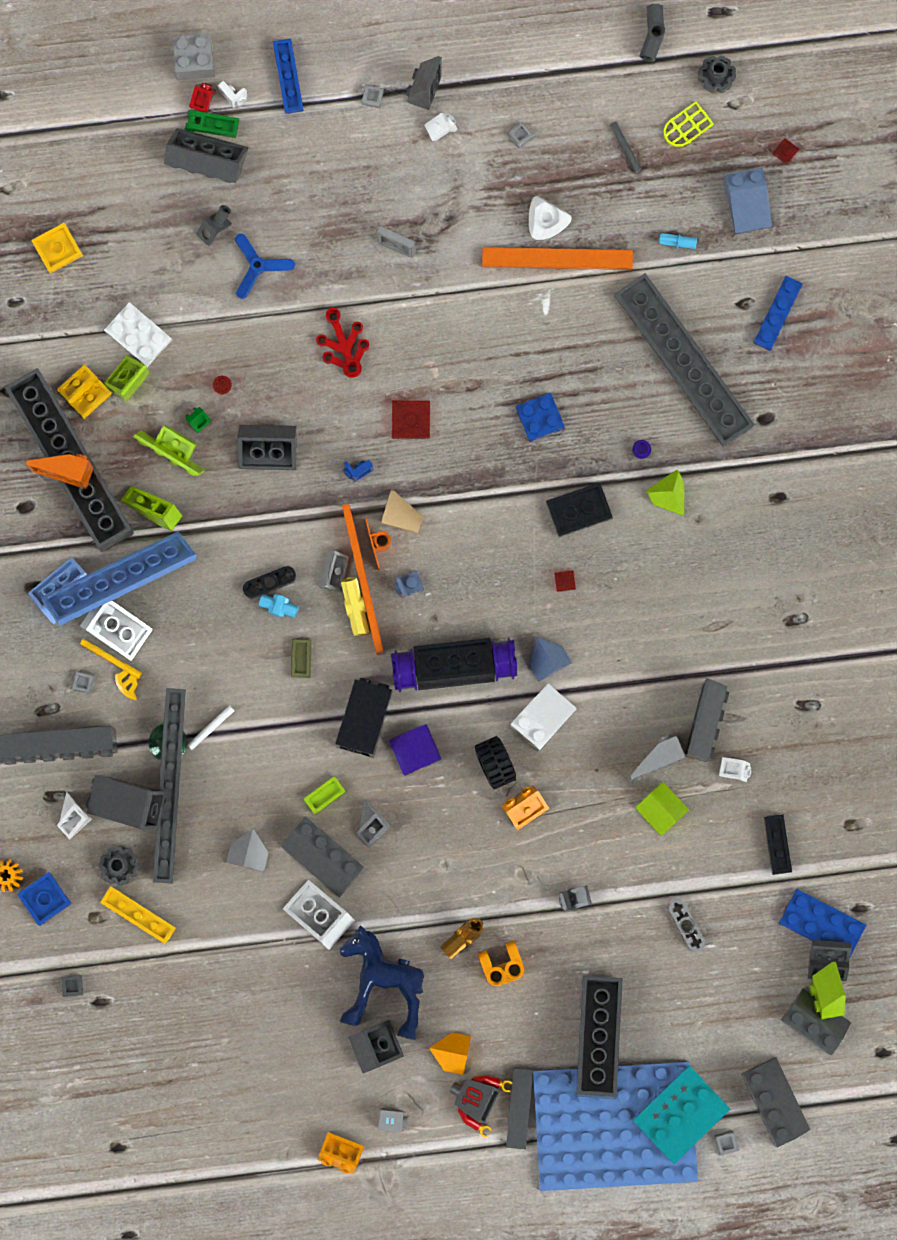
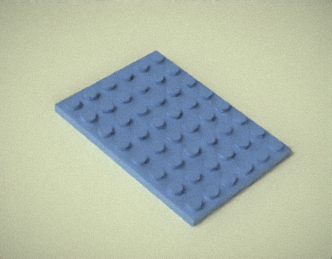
M690 1062L618 1066L616 1099L576 1097L577 1068L533 1071L540 1191L698 1182L696 1144L673 1164L633 1121L651 1101L690 1065Z

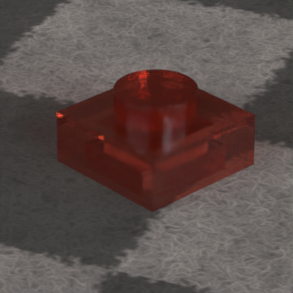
M784 138L774 150L773 155L788 165L799 151V148Z

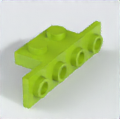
M163 425L156 439L142 430L133 436L141 445L154 449L157 455L165 456L170 459L172 464L186 469L188 474L199 476L204 473V468L189 460L197 443L168 425Z

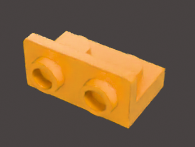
M533 785L525 787L520 794L509 798L501 806L517 830L549 809L543 797Z
M328 1132L318 1160L325 1166H334L343 1173L354 1174L364 1146Z

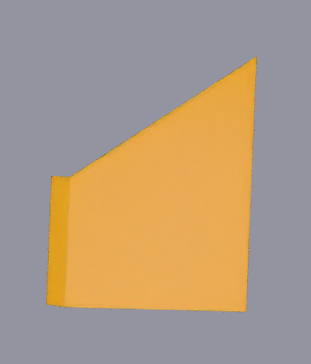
M451 1032L429 1047L444 1071L463 1075L471 1036Z

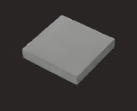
M380 226L378 230L379 244L413 258L415 254V241Z

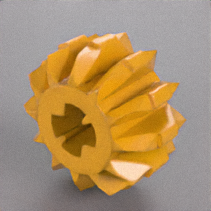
M8 859L6 864L4 860H0L1 891L6 892L8 887V890L12 892L14 891L13 885L20 887V884L16 881L17 879L23 880V877L18 876V874L23 872V869H17L19 866L17 862L12 865L11 859ZM8 870V874H11V877L5 881L3 873H6Z

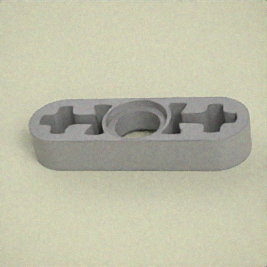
M680 899L670 902L668 910L688 949L693 952L701 951L705 946V940L684 901ZM674 903H677V905L681 904L683 907L680 909L682 915L687 913L688 917H683L677 921L676 917H680L677 911L673 912ZM684 920H689L692 923L690 931H684L681 928V923ZM696 930L697 934L693 936L696 940L700 939L699 948L692 947L691 943L693 940L691 936L687 939L685 935L691 934Z

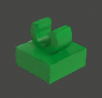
M194 407V412L190 416L188 414L185 416L186 421L198 434L211 420L203 409Z

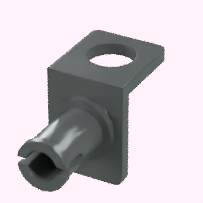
M221 205L217 213L203 220L196 234L206 245L210 246L219 232L231 226L232 223L227 219L231 209L226 205ZM204 229H207L209 231L210 238H206L204 236Z

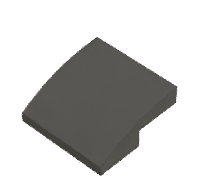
M812 940L808 979H812L814 974L831 962L836 961L841 981H847L849 959L852 950L851 943Z

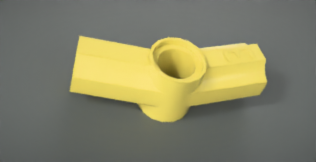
M356 577L345 578L341 580V585L345 597L344 603L347 616L350 618L354 637L368 634L370 631L365 614L367 612L363 596L360 594L358 580Z

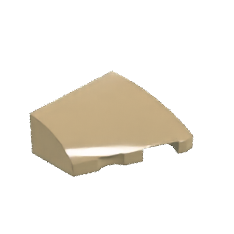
M391 490L381 524L418 535L423 516L395 491Z

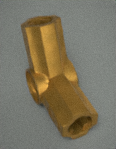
M471 918L454 932L455 934L445 941L440 948L452 959L463 948L468 947L480 936L484 923L480 919Z

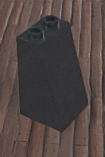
M365 678L355 679L335 745L339 749L374 758L393 691L389 689L390 686L387 684L378 683V685L370 684L371 680Z

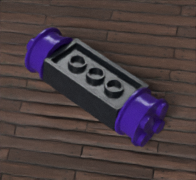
M510 637L507 638V641L494 642L490 638L413 646L409 652L397 653L394 650L395 653H391L395 690H399V692L402 689L414 688L417 691V684L419 691L495 682V680L497 682L499 678L511 677L514 680V677L518 676L514 640H510Z

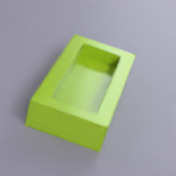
M334 776L305 797L304 801L316 815L346 793V791Z

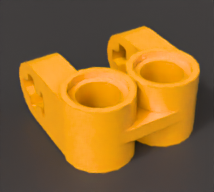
M514 940L505 943L511 961L492 967L487 950L477 953L486 980L491 986L496 987L521 978L524 974V966ZM512 964H516L520 968V972L516 976L509 973V967ZM493 971L501 973L502 977L499 982H493L490 979Z

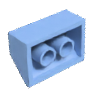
M71 557L28 594L54 624L56 621L44 605L41 597L87 574Z

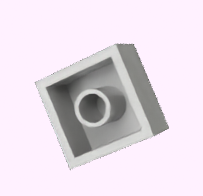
M210 33L173 37L177 80L215 77Z

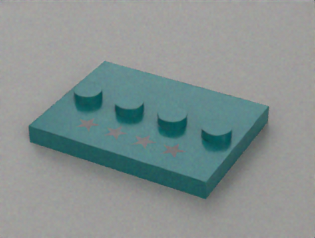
M689 1065L633 1121L664 1155L675 1164L731 1109Z

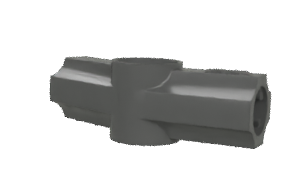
M651 4L646 7L648 33L639 57L647 62H655L660 45L664 39L663 5ZM659 31L661 34L659 36H655L652 34V32Z

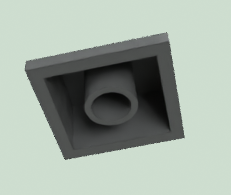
M390 1020L348 1037L362 1073L404 1057Z

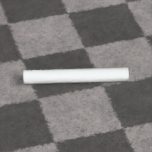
M229 705L187 744L189 748L193 750L234 712L233 708Z

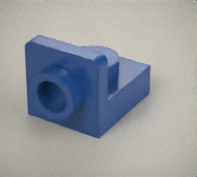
M370 460L359 462L355 465L354 470L347 461L344 462V473L348 479L353 478L355 482L374 470Z

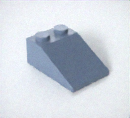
M763 167L726 174L724 186L735 234L771 228V213Z

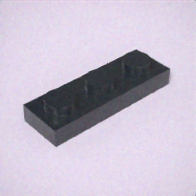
M784 814L763 817L772 875L791 873L792 866Z

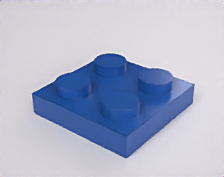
M551 393L515 407L529 442L565 429Z
M51 872L46 873L17 894L38 926L43 925L72 904Z

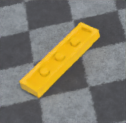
M110 886L100 901L101 904L165 945L176 930V927Z

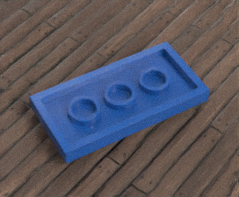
M799 889L795 890L779 921L780 925L811 941L851 943V955L866 927V924Z

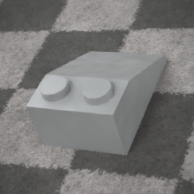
M670 734L660 738L656 747L630 775L628 782L682 761L685 755L677 736L671 737Z

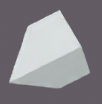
M66 791L60 822L57 826L70 840L92 818Z

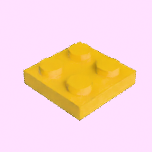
M65 223L31 240L50 274L83 257Z

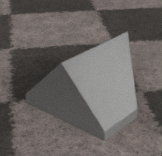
M365 799L356 834L370 847L391 826Z
M253 828L231 843L226 863L264 872L269 853Z

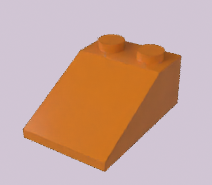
M77 453L76 456L69 454L28 460L26 462L31 472L83 489L87 488L93 471V466L87 460V457Z

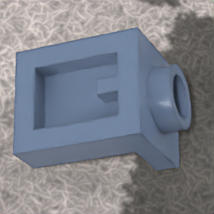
M417 571L400 578L396 577V583L393 584L397 594L401 593L403 598L424 589Z

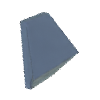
M539 637L536 638L529 666L538 682L572 664L562 646Z

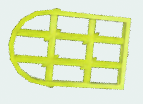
M695 101L667 122L664 128V138L671 146L683 147L711 128L714 123L697 101ZM696 105L699 110L689 116L686 111ZM702 112L705 118L695 124L692 120L693 117ZM684 113L686 116L685 120L676 125L674 120ZM708 120L710 125L701 131L699 125ZM690 121L692 127L683 133L680 130V126ZM672 123L673 129L666 133L667 126ZM696 128L699 133L688 140L687 134ZM677 129L680 133L679 137L671 142L667 136ZM682 137L686 141L683 144H675Z

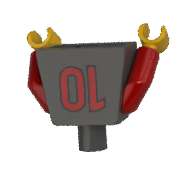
M490 1075L474 1076L472 1080L466 1079L463 1086L455 1082L450 1089V1093L457 1096L455 1105L458 1107V1113L463 1122L472 1129L479 1130L484 1138L487 1137L486 1134L482 1133L484 1128L492 1131L490 1126L485 1123L500 1091L510 1092L504 1089V1084H512L511 1081H501V1079Z

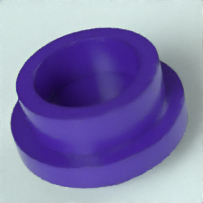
M638 440L634 443L632 452L636 458L645 459L651 453V445L645 440Z

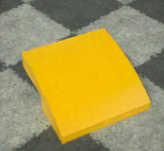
M85 364L57 389L84 419L112 394Z

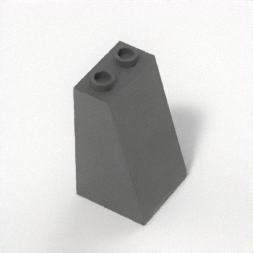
M95 775L91 783V796L86 804L88 814L142 830L158 829L166 791L107 776Z

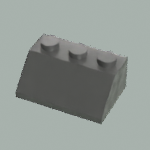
M239 425V469L296 470V426Z
M802 988L781 1021L828 1055H833L842 1042L851 1022L843 1016L821 1019L820 1012L816 1013L815 996H811V993Z

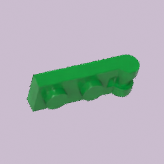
M194 110L188 111L187 117L189 119L185 125V130L236 138L239 118ZM196 119H201L200 124H195Z

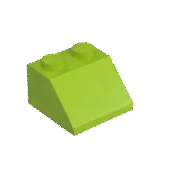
M835 961L812 976V984H809L811 996L815 995L816 1001H814L816 1013L820 1012L821 1019L845 1015L846 995Z

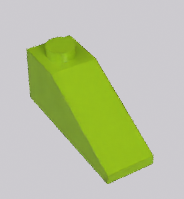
M130 486L121 499V502L170 531L174 529L182 517L173 503L133 486Z

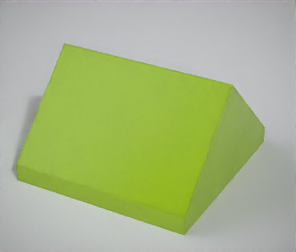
M126 355L104 382V385L127 402L150 372L143 363Z
M664 782L657 786L635 807L660 836L689 811L685 804Z

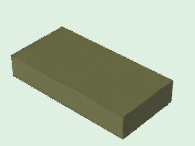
M292 639L291 678H310L311 639Z

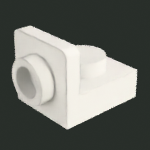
M224 81L218 85L219 93L233 108L237 105H242L246 101L247 90L245 88L237 93L231 84L227 85Z
M723 757L719 776L747 782L751 775L750 763L744 760Z

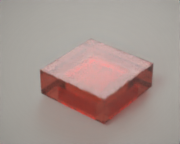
M573 570L554 573L556 592L576 590Z

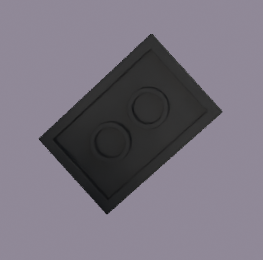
M600 482L546 501L558 537L613 519Z

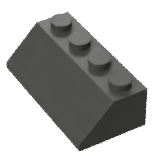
M176 128L166 144L164 164L172 168L187 170L190 173L203 174L208 178H218L227 183H236L241 175L248 147Z
M709 678L703 682L685 757L703 762H708L709 758H713L715 748L712 747L713 741L718 739L720 729H717L718 721L722 722L725 711L722 710L723 703H727L729 697L726 685Z
M306 816L281 846L339 898L365 869Z
M777 1057L741 1073L775 1147L778 1148L795 1140L810 1130Z

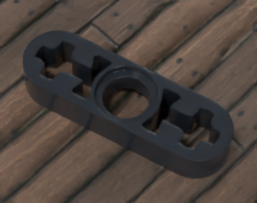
M290 566L274 570L245 582L243 592L248 598L259 597L262 594L292 584L296 580V572ZM285 571L293 573V575L290 576V580H287L286 578L280 579L282 582L281 584H279L278 579L275 576V574L279 573V577H282L285 575ZM272 577L275 579L273 587L269 588L264 585L266 578ZM261 580L263 591L259 587L255 589L254 594L247 592L249 585L252 584L253 587L259 585L257 581Z

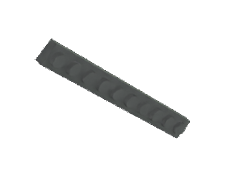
M166 688L159 790L166 791L156 831L153 882L173 883L186 689Z

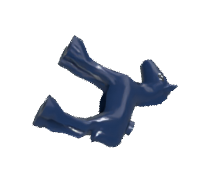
M360 925L359 930H356L353 936L339 948L340 955L343 957L359 954L363 956L357 1000L350 1009L342 1014L340 1022L358 1027L372 988L374 986L382 988L396 987L400 989L408 1005L407 1020L399 1028L397 1036L416 1040L420 1004L416 994L423 993L422 982L424 973L420 968L410 966V961L398 959V962L385 960L376 936L370 931H365Z

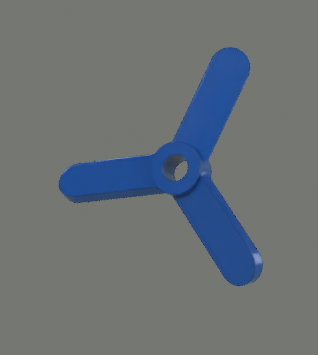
M244 234L236 236L235 242L250 264V268L236 292L240 299H245L248 296L259 274L264 271H289L294 269L295 262L292 259L263 260L257 255ZM257 263L261 264L259 268H255L254 265Z

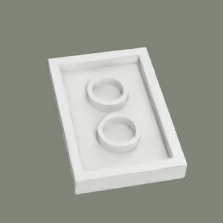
M130 302L104 329L109 336L147 367L172 341L170 336Z

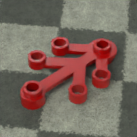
M330 308L326 311V320L333 325L339 343L328 339L324 334H320L316 338L317 345L320 347L326 346L342 353L345 361L334 357L331 352H325L322 358L326 364L332 363L343 368V372L347 377L355 378L362 371L360 360L364 352L370 347L368 340L361 339L358 342V350L352 358L350 351L358 334L363 332V325L360 322H354L352 324V331L346 341L339 322L341 319L340 311L337 308ZM332 314L337 316L335 320L330 319ZM356 325L361 327L359 331L354 330ZM320 338H325L324 343H319L318 340ZM361 343H367V347L361 348ZM330 355L332 359L327 361L325 356ZM354 366L356 370L351 372L349 367Z

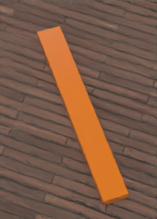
M483 247L482 267L632 270L633 250Z
M345 504L342 505L375 651L376 655H381L384 653L353 517L350 505Z

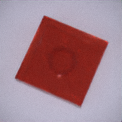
M392 400V439H430V401Z

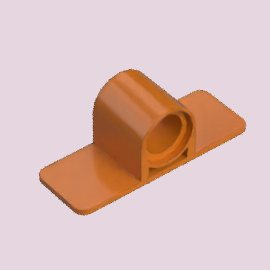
M365 517L377 567L380 571L376 553L388 550L391 546V538L384 531L371 534ZM381 537L388 540L384 546L377 543V540Z

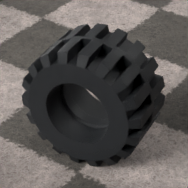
M495 736L475 745L478 761L488 783L494 790L516 780L513 764L499 737Z

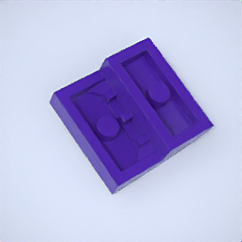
M427 724L389 740L404 776L442 760Z

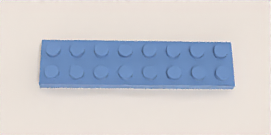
M178 531L41 598L57 624L61 626L197 560L196 554Z

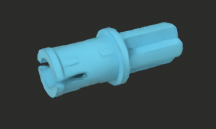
M661 233L659 244L676 246V249L683 247L695 250L697 238L681 236V234Z

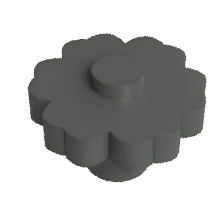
M721 55L718 58L710 56L703 61L702 67L698 71V80L704 83L703 88L705 90H709L711 93H715L717 90L720 93H724L731 88L732 82L736 79V68L730 66V59Z
M120 846L109 848L108 855H102L99 867L103 869L101 873L102 878L107 883L115 882L117 886L129 884L130 877H136L139 870V865L135 863L137 856L130 849L123 850Z

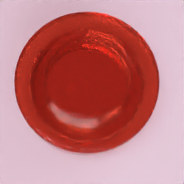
M221 375L214 379L213 388L218 394H227L232 388V382L227 376Z

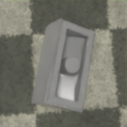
M328 550L319 587L341 592V580L345 579L350 555L335 550Z

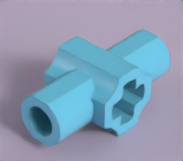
M262 594L259 601L260 607L269 609L268 613L284 618L285 615L296 618L299 606L289 603L290 599L281 595L274 594L273 597Z

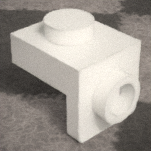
M440 113L424 125L432 141H437L447 133L458 130L454 117L446 113Z

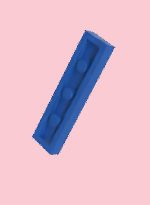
M291 38L273 41L285 114L303 112Z
M785 276L753 344L771 351L803 283Z

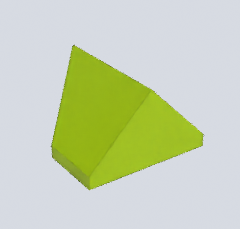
M676 469L647 489L646 492L653 505L684 516L685 484L679 471Z

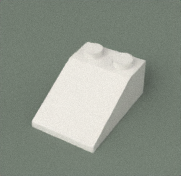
M113 601L90 611L80 625L81 628L130 661H132L153 630Z
M548 683L510 724V727L539 752L577 708Z
M309 880L283 908L287 914L328 950L331 949L355 921L343 908Z

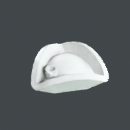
M535 196L531 201L529 209L530 234L536 240L553 237L569 225L572 217L551 202Z

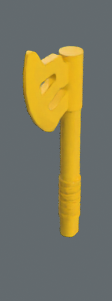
M82 639L80 645L123 670L121 673L115 674L116 684L126 697L137 700L134 691L138 686L137 679H140L143 673L105 652L93 643ZM128 674H130L129 679L125 682H122V679H124ZM132 683L131 688L127 690L126 687Z

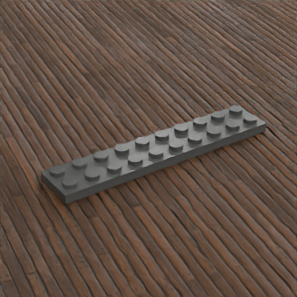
M646 273L614 294L722 447L754 427L753 421Z

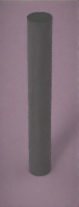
M617 122L611 123L610 127L635 174L641 172L642 169Z

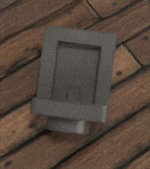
M587 885L559 892V903L564 911L592 904Z

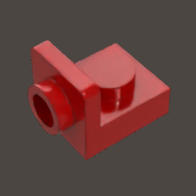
M203 82L195 85L189 107L208 113L216 90L212 89V85Z

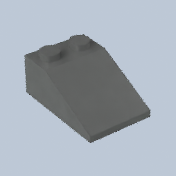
M437 56L420 63L419 69L415 68L412 79H414L413 85H409L406 92L408 103L427 110L430 109L442 77V57Z

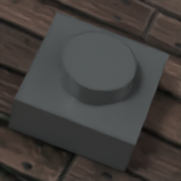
M82 975L61 977L63 997L83 995Z

